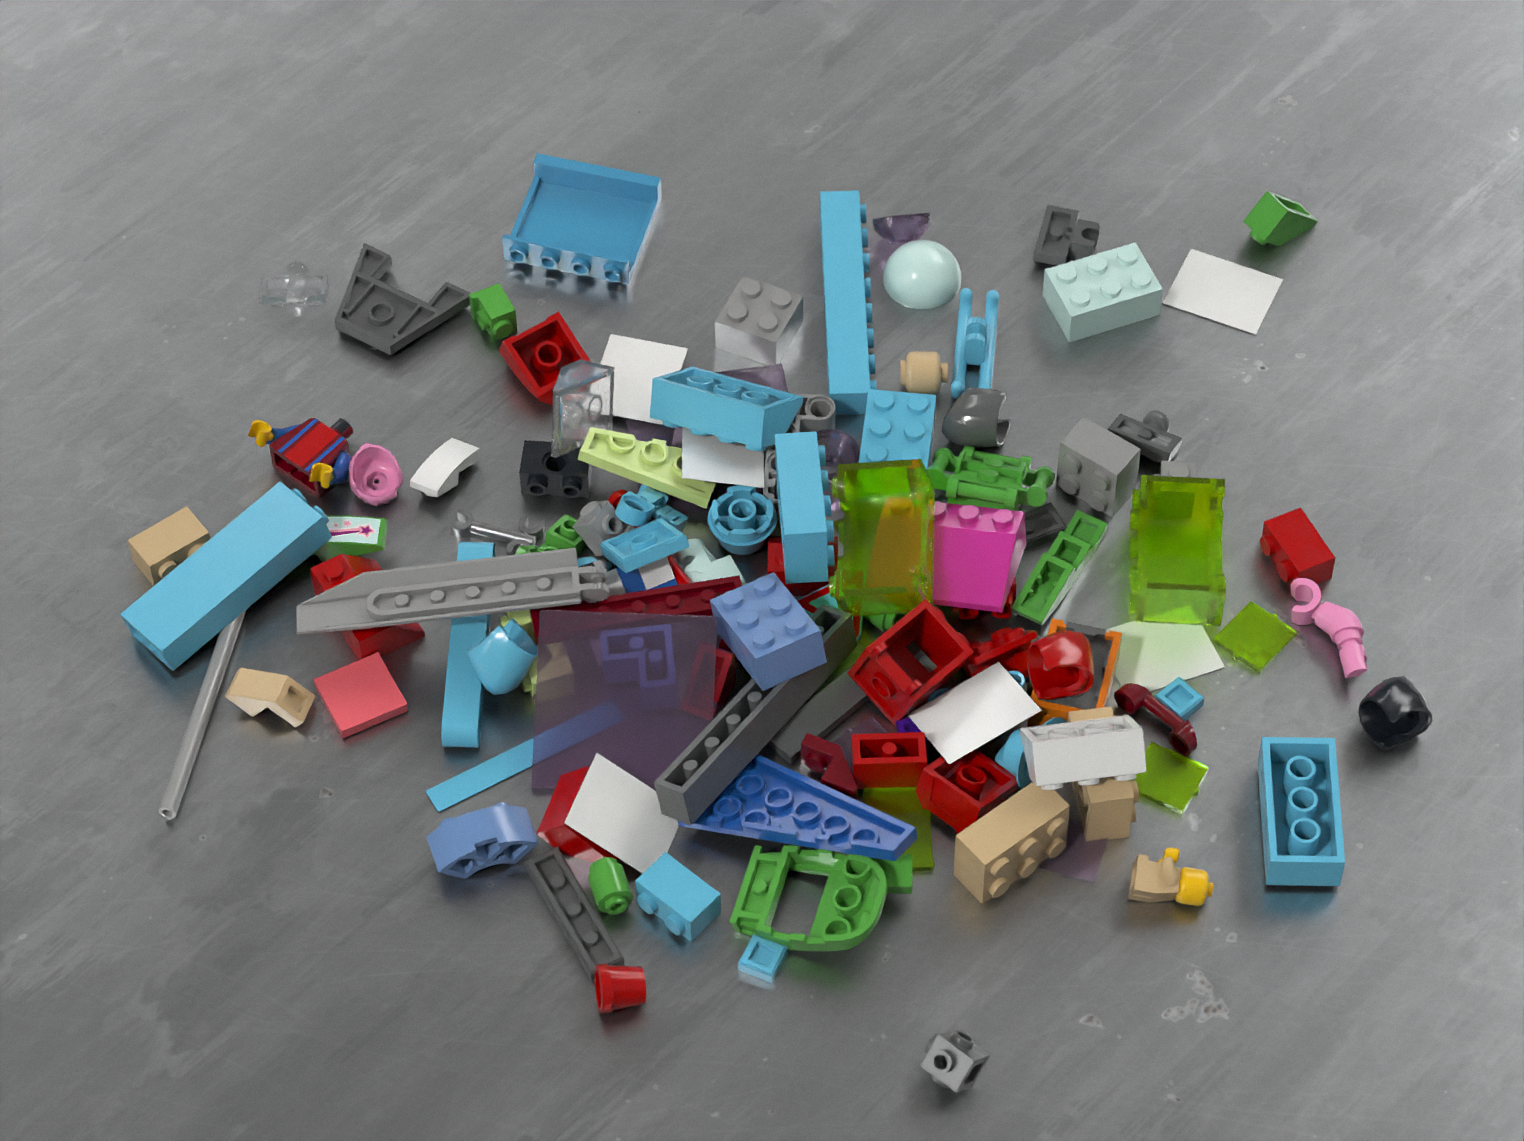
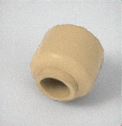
M935 351L909 352L906 360H900L901 386H906L908 393L937 394L941 389V383H948V363H941V357Z

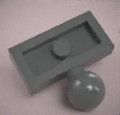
M1158 410L1147 413L1143 418V422L1119 414L1108 428V431L1140 448V454L1147 456L1155 462H1161V460L1171 461L1180 449L1182 442L1181 437L1167 432L1169 429V419L1165 413Z

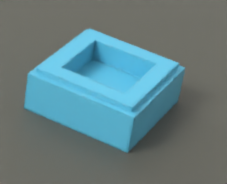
M1177 677L1154 696L1184 720L1204 705L1205 699L1180 677Z
M753 934L738 962V970L773 983L788 954V947Z

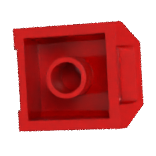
M559 311L519 335H513L502 341L499 352L506 363L531 394L539 401L552 406H556L587 389L595 372L594 365Z
M975 749L951 764H948L942 756L923 768L915 791L922 809H927L952 826L958 834L1006 801L1019 786L1016 776Z

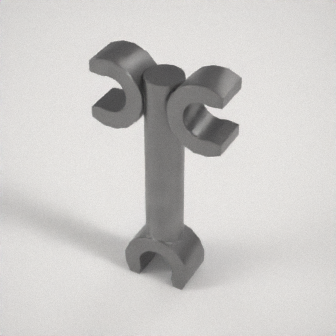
M458 509L457 511L458 521L465 523L461 525L451 523L450 525L451 534L458 538H464L473 533L509 543L506 548L507 556L515 555L519 546L535 545L536 541L544 537L545 534L544 520H540L537 527L530 529L527 528L528 517L523 515L519 520V531L474 520L472 513L466 509Z

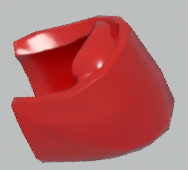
M1058 631L1030 644L1027 655L1028 673L1033 690L1039 699L1047 700L1079 695L1088 692L1094 685V662L1091 644L1082 632Z

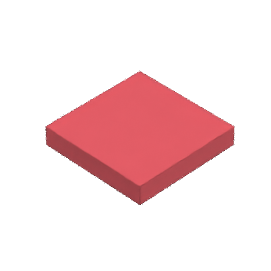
M379 652L313 679L314 686L342 738H346L408 711L407 702Z

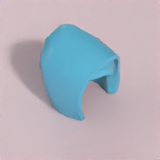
M511 619L504 627L498 626L488 636L477 639L467 649L466 655L484 687L496 695L508 693L518 687L537 657L538 648L522 626L514 619Z

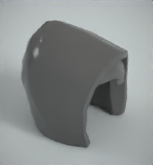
M972 387L965 390L952 404L944 417L942 433L946 439L962 447L965 445L975 448L1001 446L1011 425L1010 419H998L1000 409L1006 401V393L994 389Z

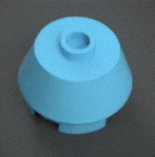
M735 485L727 488L726 494L720 496L717 500H713L708 512V525L714 536L725 550L738 555L752 554L760 550L765 545L777 523V513L771 499L767 500L765 496L756 492V487Z

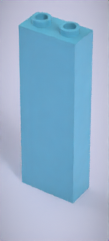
M279 482L120 615L130 633L168 668L174 671L331 539L332 535L326 525L329 519L318 506L315 505L313 508L309 506L299 490L296 488L290 490L283 483Z

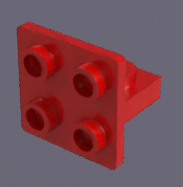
M1005 627L991 633L992 640L982 643L977 640L969 643L974 653L963 665L968 679L997 662L1007 672L1018 671L1025 678L1029 676L1027 666L1028 649L1031 640L1038 638L1036 630H1023V627L1014 629Z

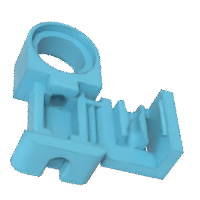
M643 484L637 494L631 491L624 494L615 510L616 516L629 525L642 526L650 521L653 516L655 519H664L680 532H683L689 517L666 505L669 499L668 495L661 491L657 492Z

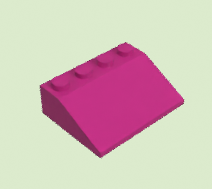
M888 497L879 520L864 590L865 596L918 603L927 599L930 604L1002 613L1027 544L1024 512L903 497Z

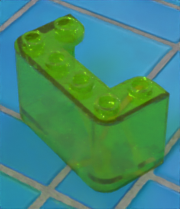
M910 459L837 464V477L832 478V494L834 498H839L840 509L844 512V523L839 524L838 530L839 541L843 544V556L838 557V568L835 571V576H830L829 591L830 596L836 599L838 609L850 613L852 616L909 613L925 599L933 605L935 499L933 482L922 460Z
M1141 475L1139 489H1133L1132 510H1130L1129 531H1136V538H1130L1129 558L1135 559V566H1130L1129 568L1131 594H1129L1128 614L1135 615V622L1221 626L1226 596V578L1222 573V525L1224 519L1222 502L1223 497H1225V479Z

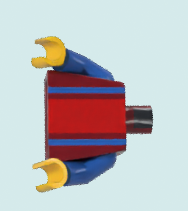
M310 418L302 424L282 429L271 428L267 422L261 420L252 422L248 436L256 437L255 442L259 447L269 444L273 467L319 499L327 492L331 485L345 483L348 479L351 457L346 439L353 434V428L346 420L340 418L331 427H328L318 419Z

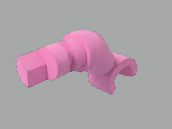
M1307 578L1295 579L1291 583V595L1297 602L1305 601L1308 604L1305 606L1295 605L1291 610L1292 623L1296 625L1315 623L1317 627L1330 636L1332 642L1340 650L1339 656L1345 678L1359 676L1368 670L1366 665L1367 656L1361 638L1364 630L1357 615L1352 610L1328 601L1322 604L1321 590L1313 580Z

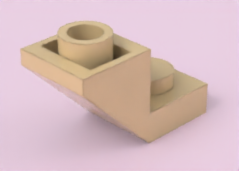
M242 667L237 670L225 695V698L252 717L269 708L295 728L304 722L316 695L288 675Z

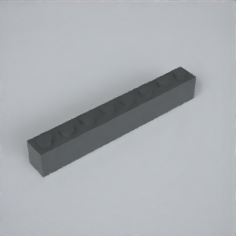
M822 604L810 618L821 630L827 663L764 691L761 690L752 678L654 782L663 815L690 826L858 646L852 614Z

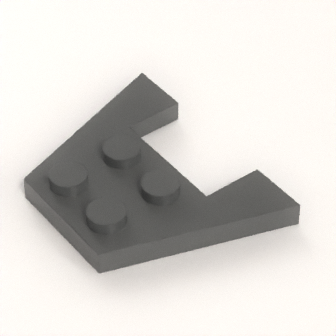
M364 243L335 318L337 330L392 355L470 305L469 294L472 293L449 282H445L427 303L380 281L379 279L392 265V258L389 254Z

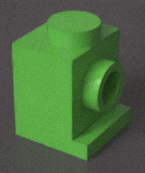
M500 283L469 294L473 320H477L482 330L487 329L493 341L518 332L516 310Z

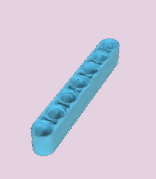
M459 542L457 561L496 557L494 542ZM491 614L451 619L442 716V747L479 748L485 687L476 675L466 655V651L477 639L489 635Z

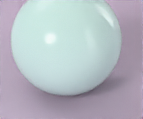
M915 240L900 246L889 257L884 268L883 284L887 293L896 302L910 308L931 309L946 304L956 296L961 286V270L954 255L943 245L931 240Z

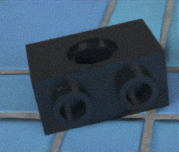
M524 440L519 471L521 494L589 498L594 466L578 460L583 444Z

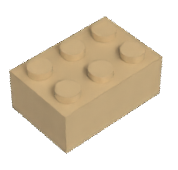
M1112 706L1071 711L1068 713V722L1114 717ZM1112 776L1100 778V783L1094 785H1079L1078 781L1072 782L1086 843L1129 837L1131 823L1136 822L1134 803L1139 802L1136 780L1118 781Z
M1033 782L956 835L953 875L981 904H984L992 897H1000L1008 890L1010 884L1020 877L1026 878L1030 876L1041 862L1048 857L1055 858L1064 850L1067 839L1070 805L1055 790H1043L1041 786H1036Z

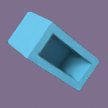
M666 852L635 880L636 900L639 906L649 914L654 913L660 917L672 933L676 935L682 934L691 942L721 914V894Z

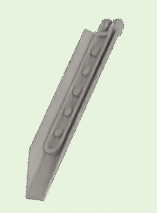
M576 548L363 572L296 605L297 635L366 629L581 604L582 600L588 603H596L597 601H604L609 597L608 585L604 583L608 578V574L604 567L596 565L595 567H578Z

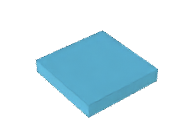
M662 518L599 544L603 556L625 573L690 547L687 536Z

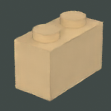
M186 506L128 539L132 561L151 584L155 586L209 541L210 534Z

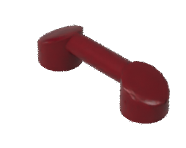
M1129 683L1123 685L1114 693L1116 703L1126 713L1134 714L1143 706L1172 728L1173 731L1168 735V740L1177 753L1187 757L1196 750L1197 738L1191 723L1187 719H1182L1152 696V693L1147 688L1139 684Z

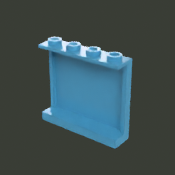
M537 153L533 162L534 178L510 235L503 234L502 237L504 259L516 263L540 266L550 270L574 273L579 276H589L610 282L630 284L662 200L661 177Z

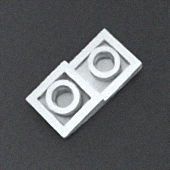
M451 438L424 461L410 480V487L432 497L443 495L458 485L459 472L479 461L480 448Z

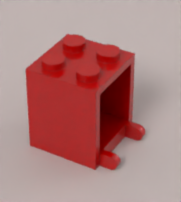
M925 599L866 647L847 674L890 722L896 726L895 721L906 718L909 713L925 702L934 691L950 681L974 651L970 648L966 637L956 632L948 624L943 612ZM913 641L936 665L937 668L931 673L906 648Z

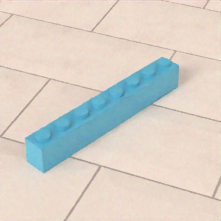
M859 191L820 192L829 398L835 403V415L865 414L868 390H877L876 380H870V374H875V354H868V348H874L873 328H867V323H872V303H865V298L871 297L870 278H864V273L869 272V253H863L862 248H868L867 228H861V223H866V204H860Z

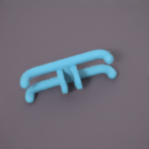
M963 288L960 292L951 395L955 399H958L965 390L967 364L980 365L978 388L992 389L999 310V293L996 290H990L986 295L985 319L978 316L971 318L972 290Z

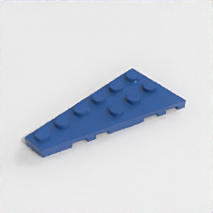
M758 754L691 826L678 821V825L682 827L896 861L918 838L916 827Z

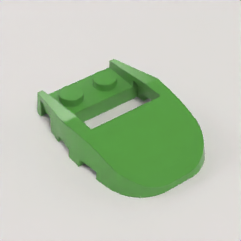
M754 846L730 924L735 932L752 937L753 934L786 946L788 950H847L865 940L880 918L887 895L885 873L876 861L866 856L854 854L847 856L823 849L801 850L799 846H783L781 853H764L762 846ZM789 870L828 876L809 937L805 934L777 932L770 927Z

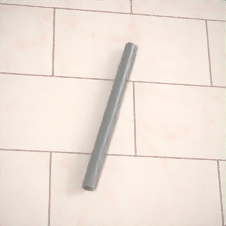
M246 610L220 631L158 810L159 814L163 817H176Z

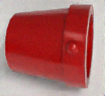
M608 963L595 965V996L600 1014L612 1013L613 1010L646 1003V982L642 966L608 965Z

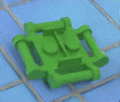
M967 445L964 446L959 456H954L952 451L947 448L937 449L932 458L933 465L928 467L923 475V481L928 487L946 491L947 503L1018 511L1020 504L1034 507L1043 505L1048 496L1047 488L1053 484L1055 479V473L1051 467L1041 466L1037 470H1031L1032 457L1022 455L1021 458L976 451L975 447ZM944 471H949V472H954V473H953V475H950V474H945Z

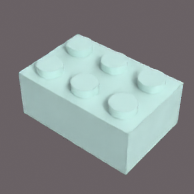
M1136 242L1044 270L1043 297L1068 342L1160 315L1163 288Z

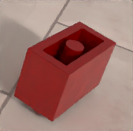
M1301 507L1264 521L1260 546L1263 553L1272 558L1277 566L1278 574L1284 582H1288L1291 586V583L1297 578H1307L1313 580L1316 584L1332 579L1335 556Z
M925 732L852 734L851 773L857 784V789L917 787L922 770L927 767Z

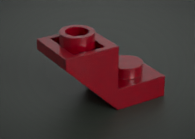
M807 733L801 742V764L806 765L814 772H823L821 784L857 800V784L840 745Z

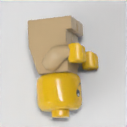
M1167 847L1163 852V859H1159L1157 862L1150 861L1148 855L1138 854L1132 863L1128 899L1153 903L1171 901L1175 898L1181 904L1201 906L1204 904L1206 897L1212 896L1213 883L1209 882V875L1205 870L1175 867L1174 863L1179 858V849Z

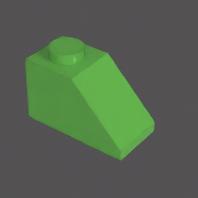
M1266 191L1243 222L1251 229L1250 236L1260 244L1270 243L1281 246L1314 227L1318 220L1297 201Z

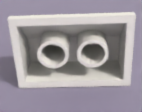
M1129 715L1020 728V736L1030 779L1036 786H1041L1043 790L1060 789L1063 787V783L1078 781L1079 785H1094L1100 783V778L1112 776L1118 781L1132 780L1137 777L1136 773L1147 772L1143 728Z

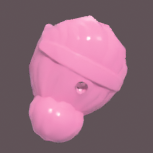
M365 443L360 446L350 461V487L355 495L364 503L378 507L383 504H389L397 497L398 488L403 483V473L396 461V457L391 451L380 445Z

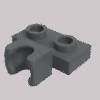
M1047 205L1034 250L1033 261L1058 266L1067 263L1068 255L1070 260H1078L1094 255L1095 245L1098 244L1100 225L1096 222L1079 219L1078 210Z

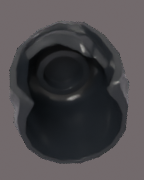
M1405 676L1385 679L1375 686L1359 704V719L1365 733L1384 751L1390 750L1422 734L1433 722L1432 713L1423 695L1414 683Z

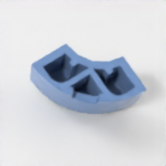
M504 802L497 803L489 808L475 810L459 817L446 818L440 822L436 830L426 837L438 872L464 879L488 866L503 863L516 864L539 843L527 809L520 806H509L508 803Z

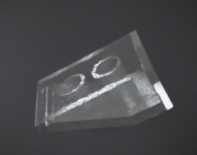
M578 360L561 367L553 389L552 457L562 456L581 447L590 427L612 431L614 367L584 360Z

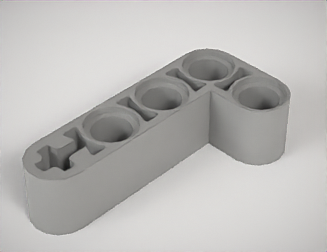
M792 393L803 396V404L786 433L817 431V439H825L831 436L835 430V403L833 400L825 395ZM774 444L766 449L763 496L767 500L771 499L777 513V522H780L778 499H776L777 484Z

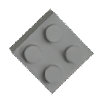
M742 275L715 321L716 348L777 368L803 323V295Z
M1083 416L1060 441L1056 485L1061 487L1064 492L1075 495L1087 502L1093 509L1102 511L1113 518L1136 492L1141 449Z

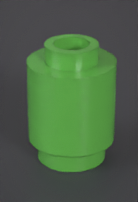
M612 857L596 860L589 867L588 880L598 909L611 915L624 912L633 901V894L623 866Z

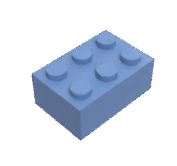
M774 572L710 600L717 633L762 691L827 663L821 630Z

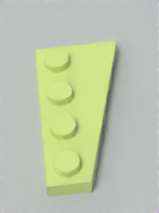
M590 427L578 456L580 461L703 508H707L717 483L682 478V448L667 446L666 441L652 438V441L648 442L639 441L632 434Z

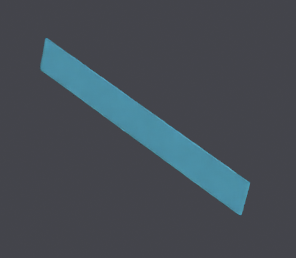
M609 700L426 790V794L437 811L440 812L623 722L625 719L613 701Z

